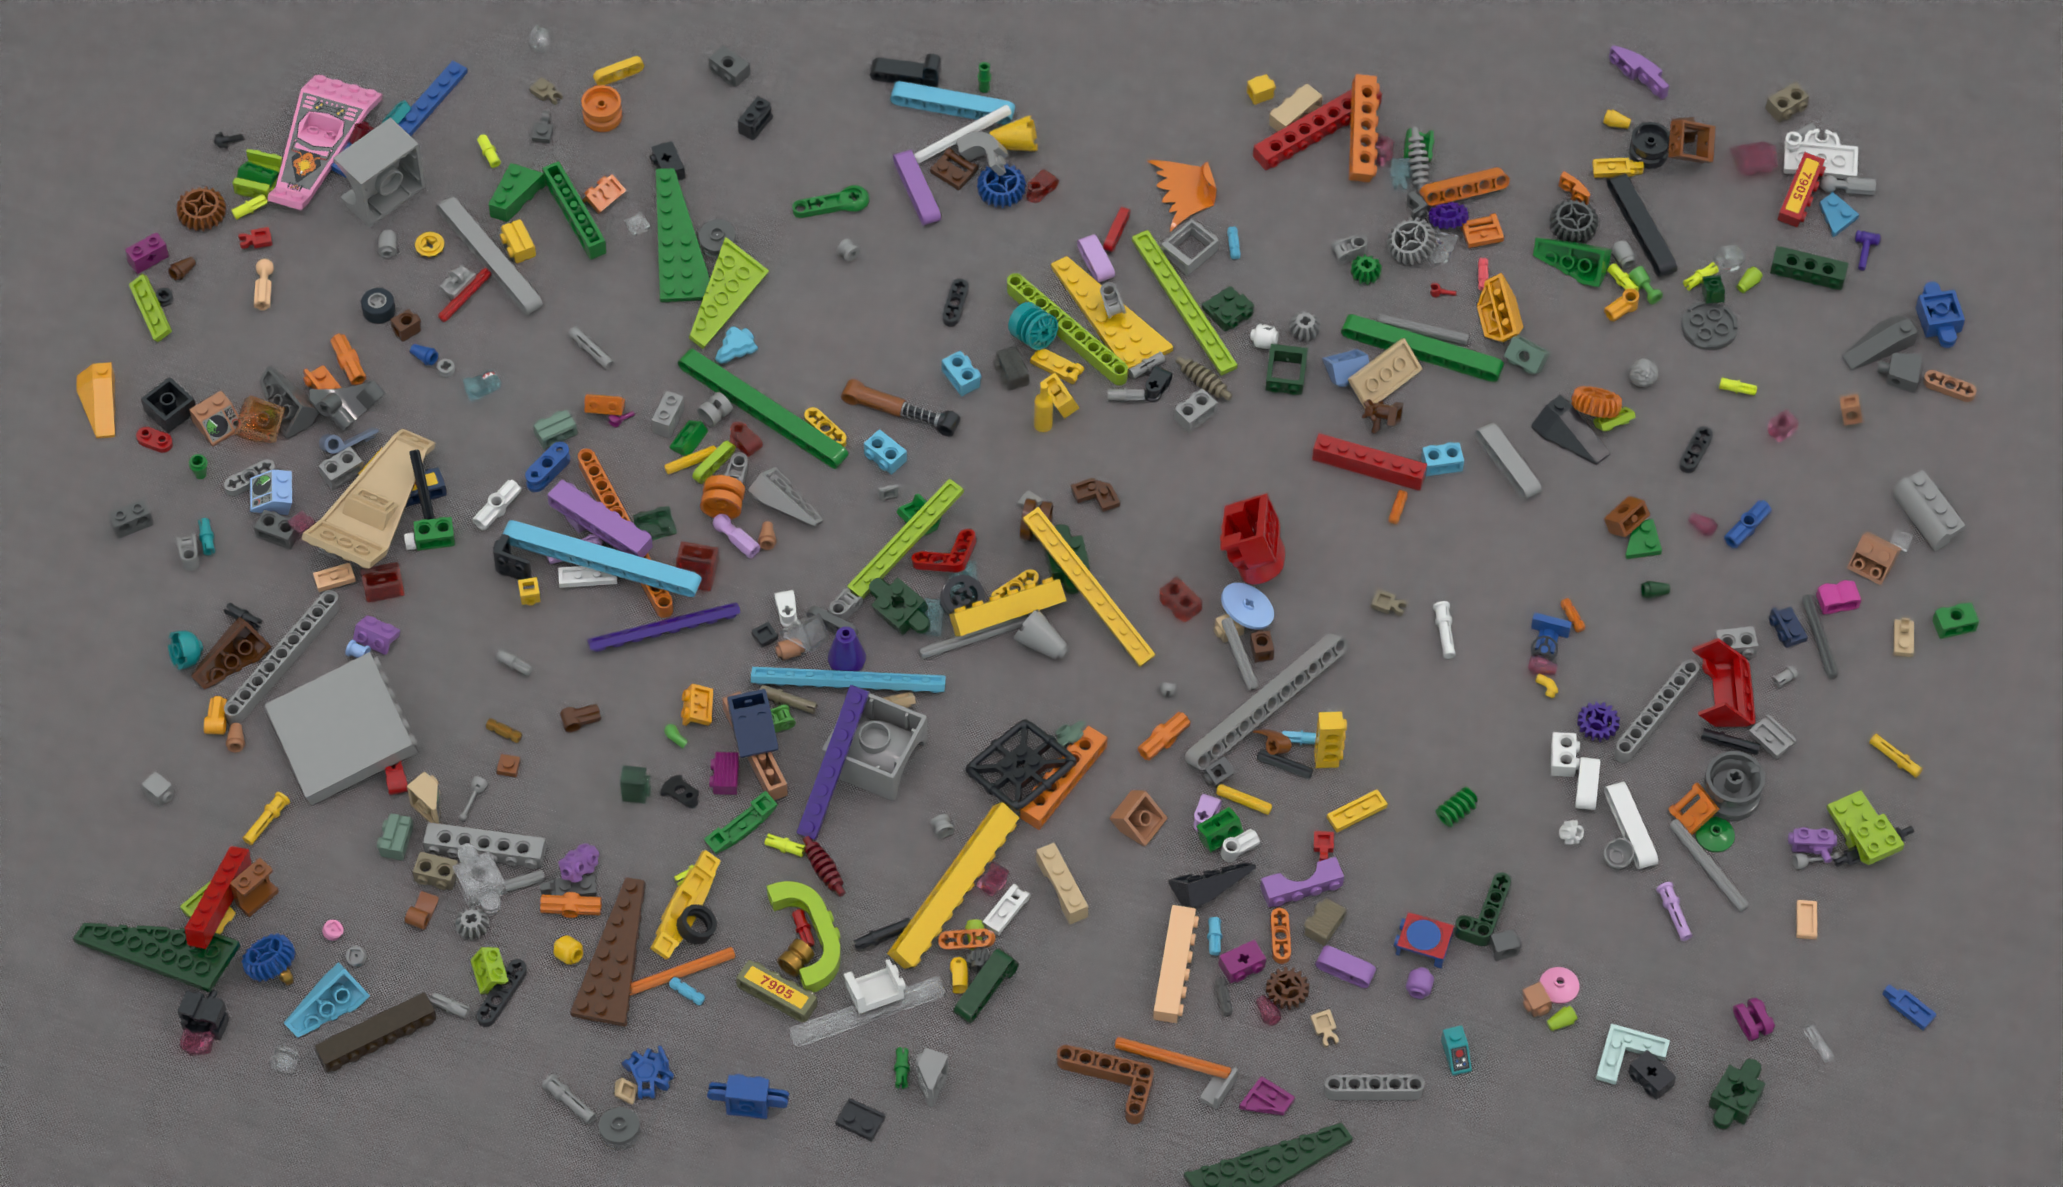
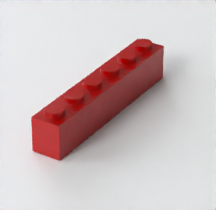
M1321 433L1318 434L1313 447V461L1421 491L1426 477V463Z
M230 846L184 928L187 945L204 949L208 947L234 900L230 882L251 865L249 849Z

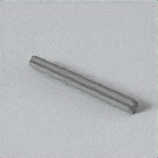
M1023 615L963 636H955L921 647L919 650L920 655L925 659L1020 628L1028 617Z
M1678 819L1670 823L1672 831L1737 909L1741 912L1746 910L1749 904L1684 825Z

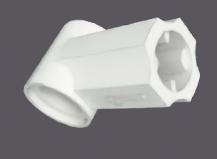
M1249 829L1234 838L1229 837L1225 839L1221 849L1222 859L1226 862H1233L1239 855L1258 846L1260 840L1257 833Z

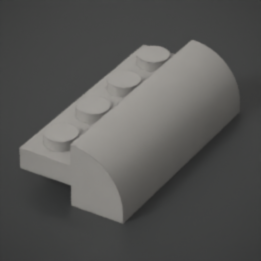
M1923 469L1909 478L1904 477L1893 488L1892 496L1935 552L1951 542L1950 538L1966 529V525Z

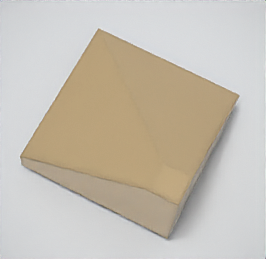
M624 1078L616 1080L614 1096L632 1105L638 1091V1085Z

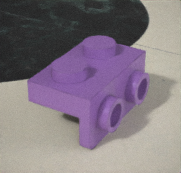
M367 615L356 624L353 640L364 646H370L371 649L386 655L389 652L390 644L399 637L401 630Z

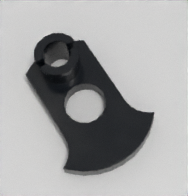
M682 775L671 777L663 784L661 788L662 796H671L688 808H694L698 805V790L684 782ZM679 788L685 789L683 793H675Z

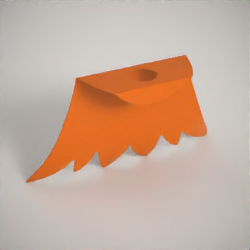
M1147 160V162L1163 169L1157 171V174L1167 177V179L1162 180L1156 185L1159 188L1170 190L1164 196L1162 202H1175L1169 212L1177 211L1171 223L1170 232L1190 215L1214 206L1217 188L1208 161L1200 167L1170 161Z

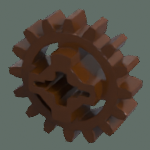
M1284 967V971L1281 972L1280 969H1276V975L1271 973L1270 979H1267L1266 993H1269L1268 1000L1274 999V1006L1279 1003L1280 1009H1283L1285 1005L1288 1010H1291V1005L1298 1008L1299 1002L1305 1003V997L1309 995L1310 985L1307 983V977H1302V971L1295 973L1294 967L1291 971Z

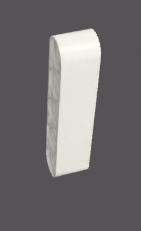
M1623 781L1605 786L1606 799L1622 836L1634 846L1635 854L1633 861L1637 869L1658 864L1657 853L1626 783Z

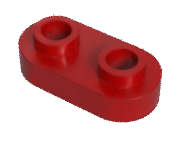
M142 427L136 433L138 443L149 449L165 453L173 447L171 436L154 428Z

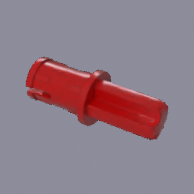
M804 910L794 911L792 917L797 927L796 933L800 935L803 942L810 947L813 946L815 942L810 931L811 925L806 920Z

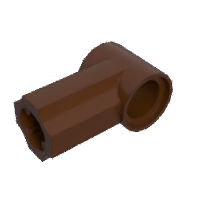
M597 703L578 709L567 707L560 712L564 729L569 733L578 731L583 725L601 721Z

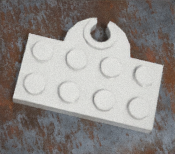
M1819 129L1809 130L1805 135L1804 141H1801L1799 149L1789 150L1784 146L1783 173L1796 174L1803 154L1807 152L1825 159L1823 166L1826 167L1823 177L1825 175H1832L1839 179L1857 177L1858 147L1840 145L1836 132L1832 133L1826 130L1824 135L1826 140H1819L1817 138L1819 136Z

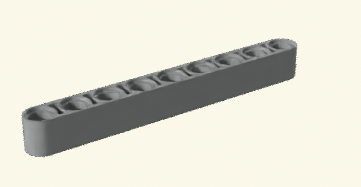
M453 195L436 204V208L442 218L482 265L491 272L493 278L525 315H529L543 306L539 295Z
M327 590L320 595L225 704L224 712L229 724L243 722L337 614L340 604L335 591Z

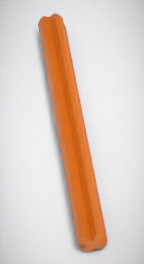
M732 947L632 982V993L630 996L670 982L673 977L681 978L735 958V952Z
M1117 1037L1115 1041L1116 1049L1225 1079L1231 1073L1230 1067L1122 1037Z

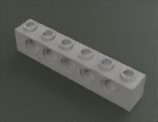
M428 822L423 842L425 852L429 854L447 855L451 858L462 857L472 861L485 860L489 863H506L510 866L521 865L531 869L542 868L546 851L545 838Z

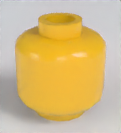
M565 935L555 941L553 953L558 960L571 965L581 960L583 946L578 940Z

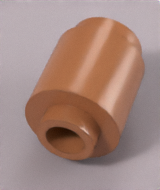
M796 637L777 642L778 646L775 647L777 657L782 658L783 661L801 656V653L805 652L802 639H796Z

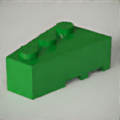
M510 163L488 204L490 217L508 222L522 209L523 204L534 198V194L546 186L544 173Z

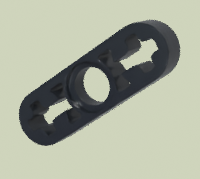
M956 279L952 282L942 314L943 323L948 327H954L959 323L968 294V282L964 279ZM959 286H962L963 288H961L960 294H958L957 288H959ZM952 300H959L961 303L954 306L950 302ZM951 311L954 312V317H952V319H948L951 315Z
M1701 426L1696 430L1680 460L1679 466L1683 472L1692 473L1696 470L1712 440L1713 432L1709 427ZM1703 434H1706L1707 436H1705L1704 439H1703V441L1701 442V441H1700L1701 436H1702ZM1699 447L1701 452L1695 453L1691 448ZM1692 458V463L1689 466L1686 465L1689 459Z

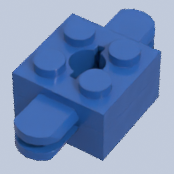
M1928 282L1924 286L1923 294L1919 295L1915 307L1925 337L1937 336L1942 347H1953L1957 340L1956 333L1962 332L1965 321L1955 290L1941 291L1940 285L1937 282Z
M742 1074L729 1075L727 1084L711 1082L708 1086L707 1097L710 1100L726 1102L727 1115L767 1119L769 1107L786 1108L788 1106L789 1092L786 1090L770 1089L769 1079L761 1076L753 1078L745 1077Z

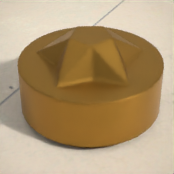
M289 967L286 968L287 971H283L278 975L280 981L284 982L287 986L294 982Z

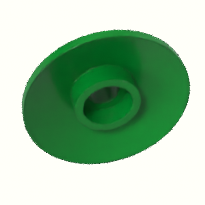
M1711 817L1695 832V836L1699 845L1705 850L1723 852L1732 846L1735 832L1732 825L1725 819Z

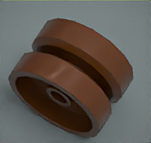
M1026 498L1020 525V540L1030 541L1034 533L1023 521V517L1038 507L1036 499ZM1043 501L1040 504V509L1052 523L1053 502Z

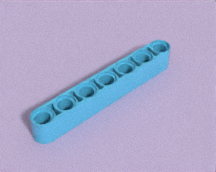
M901 81L894 84L890 101L898 106L975 120L988 115L1004 105H1008L1011 115L996 122L1002 125L1011 123L1015 111V105L1010 101Z

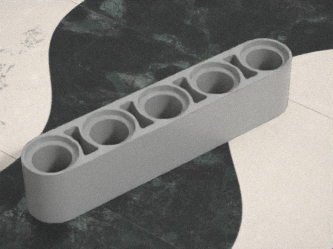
M1494 422L1475 431L1480 444L1523 500L1542 491L1538 479Z
M1330 1075L1325 1081L1324 1094L1330 1100H1418L1423 1095L1425 1082L1419 1075ZM1330 1086H1336L1338 1088L1331 1089ZM1350 1086H1357L1358 1089H1351ZM1370 1086H1377L1378 1089H1372ZM1390 1086H1397L1399 1089H1392ZM1411 1086H1417L1419 1089H1412Z

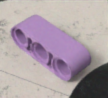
M1093 234L1078 239V249L1093 278L1098 283L1114 278L1113 266L1097 236Z

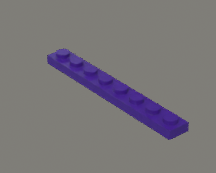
M737 602L589 638L587 642L590 650L599 652L605 650V647L608 646L619 647L624 645V642H639L644 637L650 636L655 638L661 636L664 632L675 633L680 631V628H695L700 623L706 622L711 624L724 617L725 619L735 618L736 614L741 613L740 607Z
M854 685L849 687L798 827V834L809 836L813 840H816L870 694L867 690Z

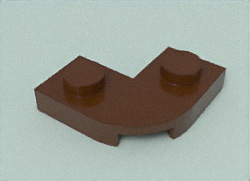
M1089 478L1071 484V491L1077 503L1096 498L1102 512L1120 507V501L1110 483Z

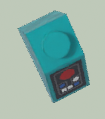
M1463 1026L1443 1029L1441 1042L1452 1076L1472 1072L1469 1047Z

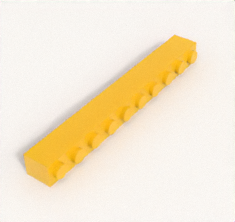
M1003 802L993 805L887 954L903 969L918 965L922 953L931 947L932 939L941 933V927L944 922L951 919L954 908L963 902L964 894L973 888L974 880L985 871L984 866L993 860L996 855L994 852L1006 842L1005 837L1016 828L1017 825L1015 823L1019 817Z

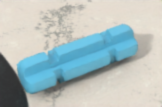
M1228 227L1230 257L1233 260L1240 259L1241 253L1237 227Z
M673 977L669 982V986L672 989L678 990V993L689 1000L693 999L695 1004L701 1005L704 1002L705 995L696 992V989L685 982H681L679 978Z

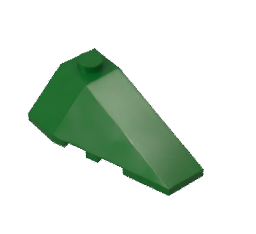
M1536 237L1533 256L1561 270L1562 273L1573 277L1581 284L1600 287L1609 267L1612 249Z

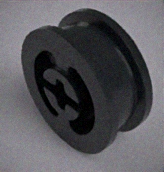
M958 575L946 582L940 592V603L943 610L949 615L954 613L955 608L968 604L971 601L969 599L972 597L971 590L975 596L974 602L983 600L984 603L985 594L980 582L969 575ZM960 584L962 587L953 593L956 594L952 597L954 606L950 600V591L954 585ZM961 593H963V597L966 598L963 601H961V597L958 596Z

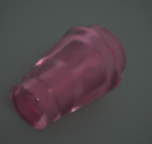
M1695 512L1688 519V522L1704 536H1712L1718 527L1714 519Z
M1532 655L1528 664V670L1534 674L1555 675L1558 664L1539 655Z
M1265 995L1260 996L1256 1000L1264 1023L1272 1026L1281 1020V1011Z

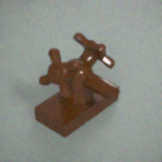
M1367 399L1364 402L1366 408L1362 418L1371 417L1373 421L1372 433L1375 434L1380 430L1381 419L1388 420L1387 425L1395 426L1401 421L1404 403L1396 401L1392 405H1384L1383 400L1373 403L1370 399Z

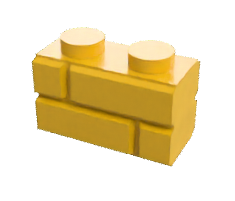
M521 219L502 225V233L499 236L502 244L507 245L506 250L509 258L513 257L515 263L525 261V259L528 260L536 256L535 246Z

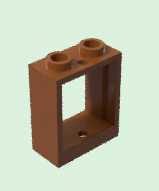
M1687 120L1671 121L1668 157L1696 163L1713 162L1716 126ZM1684 128L1698 131L1696 156L1683 153Z

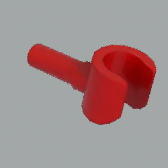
M1438 283L1431 284L1432 290L1430 292L1435 298L1441 294L1456 296V291L1440 289Z

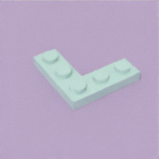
M1611 1024L1596 1079L1616 1085L1625 1050L1642 1054L1648 1049L1657 1059L1665 1061L1670 1040Z

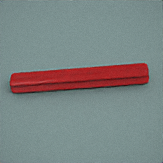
M487 268L482 269L476 275V278L438 314V318L442 322L447 321L491 276V272Z

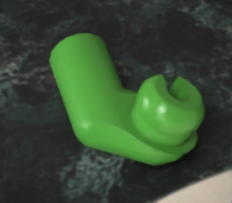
M668 724L665 726V735L683 748L688 740L680 735L676 725Z

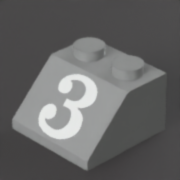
M926 1047L923 1054L919 1053L916 1065L918 1066L916 1074H918V1083L928 1106L933 1107L948 1076V1055Z

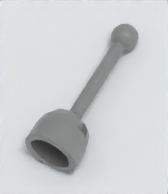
M474 776L471 782L473 793L463 813L459 815L461 821L466 820V814L476 794L483 792L488 785V782L479 776Z
M1837 852L1831 855L1832 859L1841 857ZM1803 853L1793 855V865L1796 870L1806 868L1809 862L1824 860L1822 856L1808 858Z

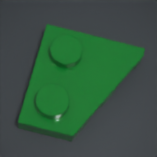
M1654 519L1644 520L1632 531L1625 559L1662 554Z

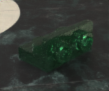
M661 506L654 510L642 511L633 515L635 526L642 531H647L651 535L652 540L677 534L670 506Z

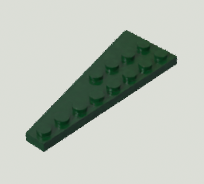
M1341 1122L1319 1129V1131L1308 1135H1299L1298 1138L1289 1141H1280L1279 1144L1270 1147L1265 1146L1242 1153L1240 1156L1229 1160L1223 1159L1219 1163L1210 1166L1204 1165L1200 1169L1191 1172L1186 1171L1184 1172V1178L1191 1187H1278L1351 1143L1353 1137Z

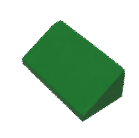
M248 161L238 167L237 178L270 185V189L279 176L278 171Z
M689 420L669 448L683 456L690 455L708 433V429L701 421Z

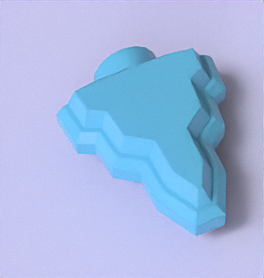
M731 326L726 331L723 346L718 350L715 361L723 364L731 361L734 357H743L746 354L754 353L758 350V347L753 341V334L747 328L740 330L735 326Z

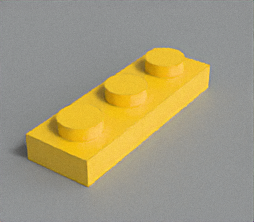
M1376 789L1328 813L1327 819L1338 833L1386 809L1388 804L1379 790Z

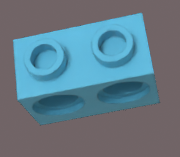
M961 350L941 360L942 372L961 397L980 387V379L982 377L979 370L974 369L967 355L964 356Z
M880 429L864 442L865 456L869 460L875 461L883 471H887L891 475L907 461V450Z
M1449 442L1436 446L1429 445L1422 448V463L1427 464L1426 476L1463 471L1464 458L1460 442Z

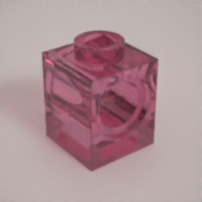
M1786 409L1769 420L1767 430L1770 436L1780 443L1797 432L1799 421Z

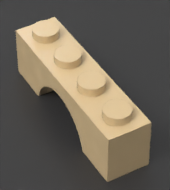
M1055 843L1037 849L1036 862L1044 877L1047 876L1053 884L1061 909L1069 924L1071 925L1088 918V905Z

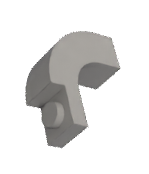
M972 132L957 139L959 153L969 162L979 156L987 155L990 168L999 176L1006 173L1004 158L1009 156L1008 152L992 135L986 132Z

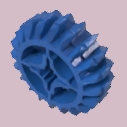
M1007 163L1004 166L1006 173L1001 176L990 167H986L985 171H981L978 177L977 189L979 197H982L983 202L987 201L988 206L994 204L995 208L999 205L1003 209L1005 205L1011 207L1012 203L1017 205L1018 200H1022L1026 191L1024 174H1021L1020 169L1016 170L1015 165L1009 167Z
M270 934L268 937L263 936L255 944H251V947L246 949V954L242 956L243 960L241 962L245 973L250 978L258 982L262 980L266 982L269 978L274 979L276 975L287 971L286 968L292 965L291 961L295 959L294 955L296 953L292 942L284 934Z

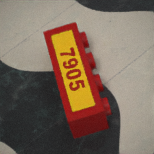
M1804 152L1780 209L1778 221L1797 228L1800 222L1804 223L1808 213L1805 212V209L1811 206L1814 198L1811 196L1812 192H1817L1820 184L1817 180L1819 176L1823 177L1826 167L1823 166L1825 159Z

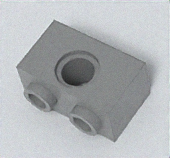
M666 391L652 418L653 433L671 438L685 410L684 396Z

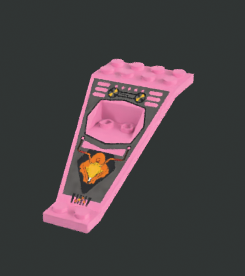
M315 75L305 84L300 91L277 184L268 194V201L302 210L311 201L330 172L331 166L334 163L333 158L341 153L349 143L354 125L363 122L367 114L382 100V94L373 89H364L355 84L343 83L341 80H332L324 75Z

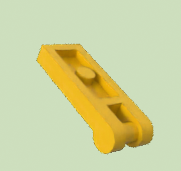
M1045 348L1036 350L1030 359L1031 364L1051 374L1055 372L1060 379L1070 384H1075L1078 379L1077 376L1081 375L1085 370L1081 364H1075Z

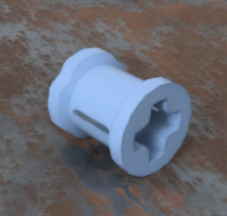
M352 639L347 645L345 654L349 657L354 656L358 658L370 652L371 647L357 644Z

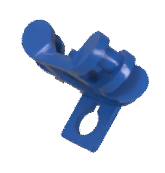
M661 1045L658 1046V1054L653 1053V1050L647 1048L643 1057L633 1051L630 1055L631 1058L625 1059L622 1062L623 1067L633 1073L638 1084V1099H643V1097L655 1099V1085L664 1091L669 1089L668 1083L670 1080H673L674 1074L669 1069V1062ZM658 1073L662 1076V1079L657 1078ZM650 1082V1088L643 1089L642 1083Z

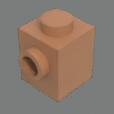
M1541 981L1522 990L1523 999L1525 1000L1523 1005L1527 1012L1531 1011L1533 1017L1546 1015L1552 1009L1551 999Z

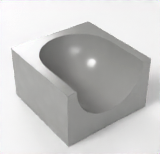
M391 117L333 158L334 163L345 174L352 186L350 191L340 197L341 202L368 227L425 188L419 143Z
M870 693L839 779L895 801L899 782L911 753L918 744L924 746L928 740L927 716ZM833 731L831 732L828 740L826 741L822 749L823 759L828 748L830 739L832 737Z

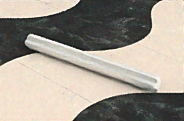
M1004 105L915 153L914 157L917 163H921L957 144V139L972 132H979L1011 115L1009 106Z

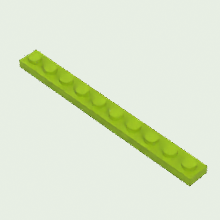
M1146 230L1132 236L1133 244L1219 374L1222 376L1237 369V363L1150 232Z

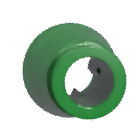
M195 454L189 460V467L197 479H204L207 475L208 461L201 454Z

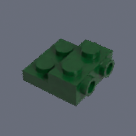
M1231 285L1202 304V309L1224 332L1234 329L1240 322L1249 319L1254 314V304L1243 293L1239 295Z

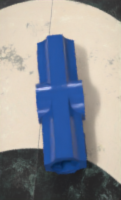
M1758 500L1748 512L1742 514L1736 525L1724 536L1728 546L1738 548L1748 536L1754 534L1755 529L1772 511V508L1766 501Z

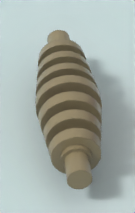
M1181 356L1176 359V363L1181 366V371L1184 374L1186 373V376L1191 378V381L1196 383V386L1203 388L1217 398L1223 397L1228 401L1232 398L1233 395L1227 391V386L1224 383L1222 384V381L1219 378L1217 379V376L1214 373L1212 374L1211 370L1200 366L1199 363L1191 359L1185 360Z

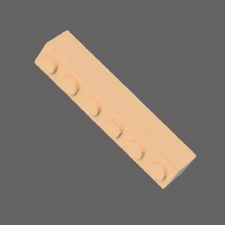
M1172 905L1153 1020L1177 1023L1178 1016L1183 1015L1184 1005L1180 1003L1181 998L1185 999L1187 987L1184 986V981L1189 980L1190 969H1187V963L1192 962L1193 951H1190V945H1195L1196 934H1193V928L1198 927L1199 916H1195L1196 908Z

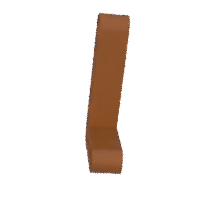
M1062 1045L1058 1048L1057 1065L1059 1068L1131 1086L1126 1103L1125 1118L1130 1124H1139L1143 1120L1153 1085L1154 1070L1151 1065L1071 1045ZM1062 1056H1069L1070 1058L1063 1059ZM1087 1060L1090 1063L1083 1064L1081 1061ZM1107 1065L1109 1066V1068L1104 1069L1101 1066ZM1121 1070H1128L1129 1072L1122 1073ZM1146 1074L1149 1077L1142 1078L1140 1075ZM1142 1092L1144 1095L1138 1096L1135 1093ZM1137 1110L1139 1113L1133 1114L1130 1111Z

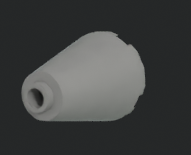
M1038 609L1033 611L1025 620L1021 631L1018 630L1013 638L1016 642L1054 660H1057L1058 657L1062 659L1068 652L1066 642Z

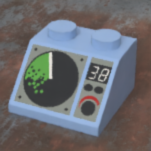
M272 469L250 478V512L263 513L264 510L270 512L275 511L280 515L289 514L292 505V471Z

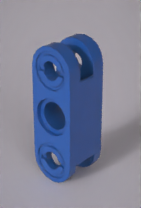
M554 443L527 469L525 478L529 491H542L570 463L569 447L566 443Z

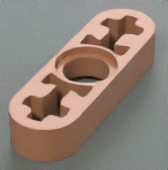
M1935 370L1927 371L1923 379V384L1934 391L1964 402H1971L1975 399L1977 389L1971 383ZM1951 383L1955 386V388L1948 389L1946 388L1945 384Z

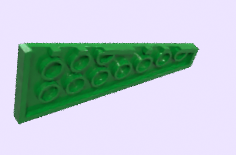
M656 169L660 302L702 301L710 278L675 169Z

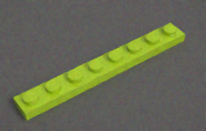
M949 478L847 585V588L857 597L860 596L864 599L870 592V582L875 578L883 579L964 493V489Z

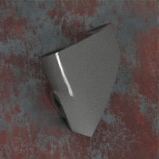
M373 380L344 388L310 389L309 401L322 415L329 416L343 431L386 392Z

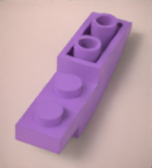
M1614 45L1610 48V61L1617 65L1625 76H1628L1632 81L1638 77L1661 100L1667 97L1669 85L1661 78L1662 70L1657 65L1631 50Z

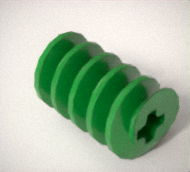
M1464 786L1461 788V791L1456 792L1444 804L1438 806V809L1435 810L1436 815L1443 824L1452 828V822L1456 824L1459 822L1458 817L1463 819L1465 818L1464 813L1468 815L1470 814V809H1476L1475 803L1478 802V798L1470 788Z

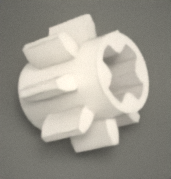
M1577 820L1564 821V825L1559 829V835L1561 839L1565 840V844H1578L1579 840L1583 838L1584 830L1581 825H1578Z

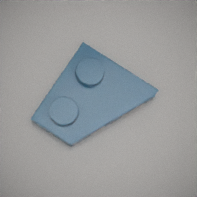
M1833 192L1820 201L1819 207L1825 215V221L1829 224L1833 237L1859 217V214Z

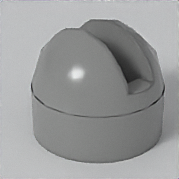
M1161 682V693L1166 696L1167 691H1169V697L1172 696L1176 691L1177 684Z

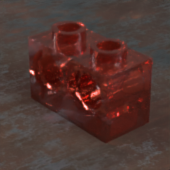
M1178 576L1160 588L1159 600L1161 604L1168 607L1173 615L1184 623L1202 611L1203 601Z

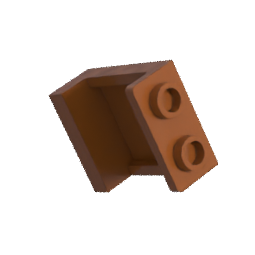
M261 858L257 859L230 882L236 906L248 917H251L279 893L278 888L269 879L273 869Z

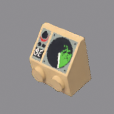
M424 771L407 785L410 805L428 822L440 824L441 792L438 788L439 782L433 775L429 776Z

